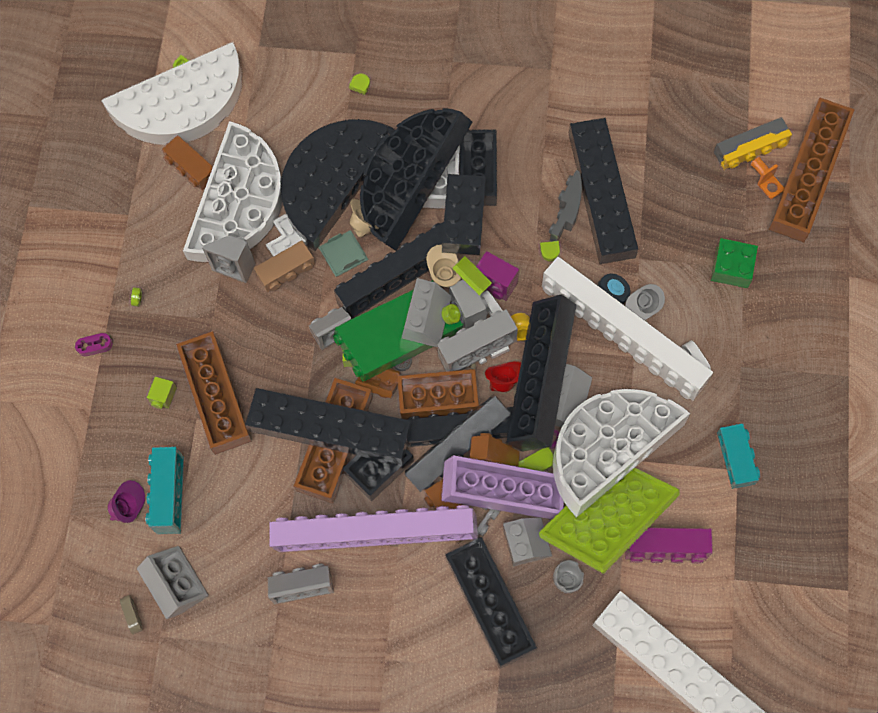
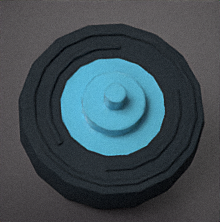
M609 273L604 275L597 285L621 304L627 301L631 293L627 281L617 274Z

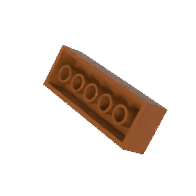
M212 331L176 344L212 452L216 455L252 442L214 332Z
M334 378L325 403L368 411L373 394L369 388ZM309 445L294 483L296 492L333 504L344 476L343 468L348 464L351 454Z

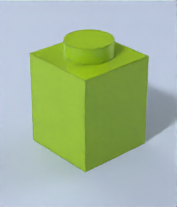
M155 377L147 399L150 401L151 406L162 409V407L169 409L177 387L172 381Z

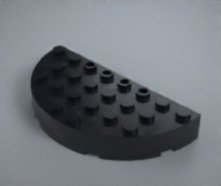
M442 108V110L429 109L416 113L396 125L397 129L390 135L387 134L373 151L363 174L365 176L364 184L360 187L361 211L364 221L372 226H369L371 233L395 251L398 250L472 125L473 121L465 114L449 108Z
M364 119L337 121L313 131L292 151L282 173L281 197L291 226L306 241L308 247L316 251L351 200L356 196L361 185L364 184L365 176L363 174L373 151L387 134L390 135L395 130L394 128L380 122Z

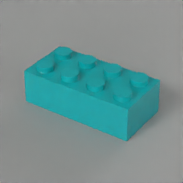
M152 447V454H149L151 473H148L150 493H147L149 512L146 513V524L156 534H181L184 456L177 447Z

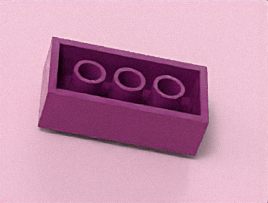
M647 528L625 551V560H630L631 563H641L643 560H651V563H662L663 560H671V563L675 564L683 563V560H691L692 564H702L713 554L712 529Z

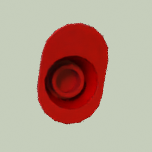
M512 361L487 368L485 377L489 380L490 390L498 392L511 391L515 383L518 382L521 362Z

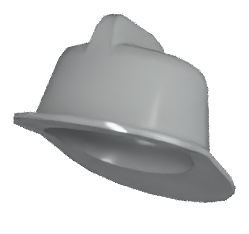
M645 285L627 298L625 307L641 319L646 320L662 309L665 303L664 292L657 285Z

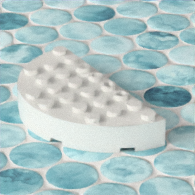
M233 42L102 99V102L116 125L136 139L166 145L177 135L185 142L198 139L220 125L219 123L229 116L238 101L242 87V69Z
M229 121L183 249L187 260L208 262L202 249L203 246L229 235L244 238L251 249L267 235L274 225L273 221L277 219L282 206V177L276 158L261 137H258L250 129L240 124Z
M635 389L612 390L610 393L595 395L581 403L564 422L553 454L555 483L570 511L578 517L685 425L690 413L670 399L667 401L657 397L655 393Z

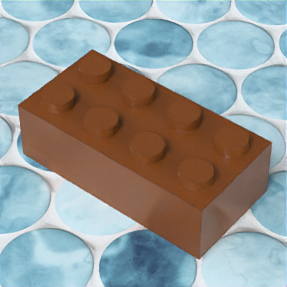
M475 369L397 376L401 419L406 420L412 416L428 418L432 414L447 416L448 413L452 412L467 414L468 411H473L479 407Z

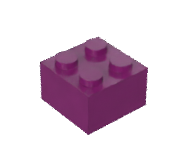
M486 251L476 267L492 282L486 290L491 292L496 299L507 301L518 284L519 269Z

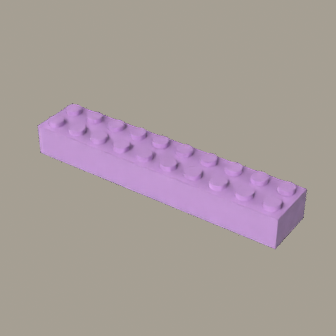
M467 505L457 506V509L449 510V507H437L436 511L419 508L416 509V512L396 510V513L388 514V511H377L376 515L360 512L356 513V516L348 517V514H336L335 518H328L327 515H318L316 519L296 517V520L288 521V518H277L276 522H270V547L278 552L472 540L478 538L477 515Z

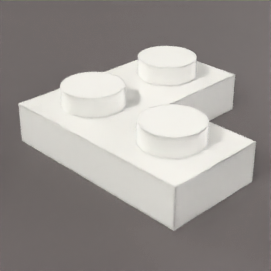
M286 214L273 221L281 236L266 244L272 256L279 254L301 240L305 245L307 244L295 232Z

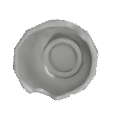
M565 560L555 568L553 581L561 592L570 594L578 591L583 585L584 573L579 568L577 562Z

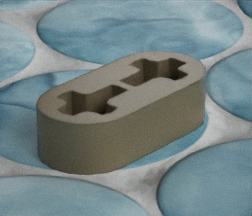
M131 595L121 598L120 604L130 632L133 635L143 631Z

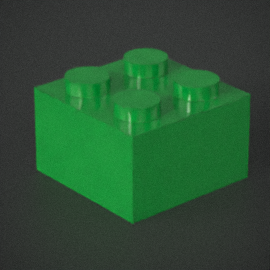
M721 238L716 248L710 281L748 289L753 278L758 246Z

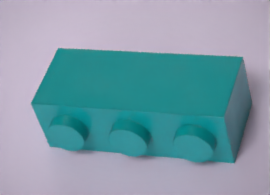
M744 424L720 428L717 436L731 488L736 489L755 485L759 481L760 471L754 464L755 453L753 448L749 446L750 436L748 430L744 428Z

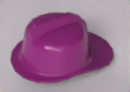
M128 480L119 486L107 506L111 521L116 520L130 523L135 520L145 502V493L139 483Z

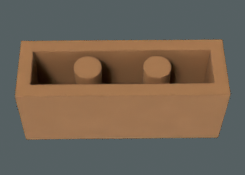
M301 240L254 267V271L268 293L269 291L277 290L286 281L294 280L300 273L311 270L315 265V261Z

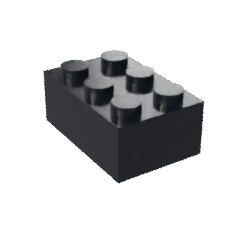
M407 449L403 465L356 455L343 468V472L372 502L414 462V458Z

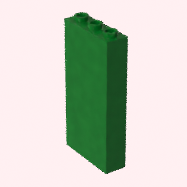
M414 289L335 327L333 339L337 346H341L344 358L347 362H351L355 376L360 377L362 382L434 347L402 338ZM461 320L454 324H447L445 322L441 340L445 337L451 338L457 335L456 333L463 328Z

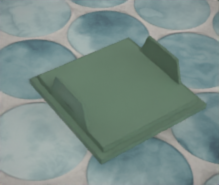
M351 230L330 238L327 243L318 247L335 277L368 260Z

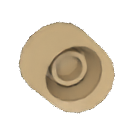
M352 199L350 205L353 213L349 223L359 237H363L365 234L371 233L369 226H372L364 221L360 200Z
M436 245L431 248L426 259L433 281L439 286L447 288L457 284L461 277L453 270V267L458 263L456 254L442 253V245Z

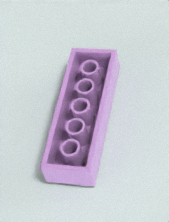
M454 455L444 462L442 501L553 519L563 509L564 501L556 486L553 473Z

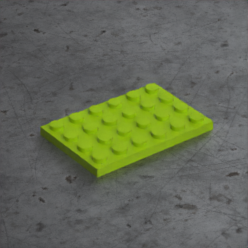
M634 468L578 517L566 505L539 532V536L546 542L604 574L680 495L678 488Z

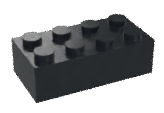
M468 130L460 143V175L486 177L484 206H497V130Z
M448 174L442 253L480 255L485 176Z

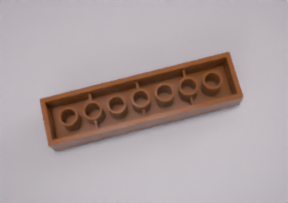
M819 97L769 230L805 242L810 234L855 109Z

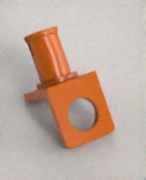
M760 157L754 159L750 165L760 175L757 185L769 199H773L784 190L782 184L774 176L778 165L775 164L769 168ZM775 184L777 191L770 192L767 189V185Z

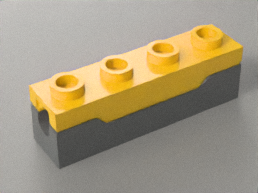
M780 117L717 143L714 154L723 170L727 168L733 169L744 161L750 162L754 160L756 156L761 154L767 155L778 147L779 149L784 148L789 144L792 133L783 118Z

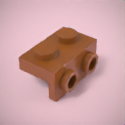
M388 369L364 382L358 377L355 384L371 389L372 393L378 394L380 397L392 398L398 387L397 376H400L401 373L400 371Z

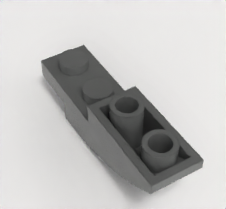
M578 170L575 171L573 176H569L566 182V190H562L558 197L560 201L559 208L561 209L557 215V223H553L549 230L551 242L558 241L564 229L572 231L576 222L582 192L581 176Z

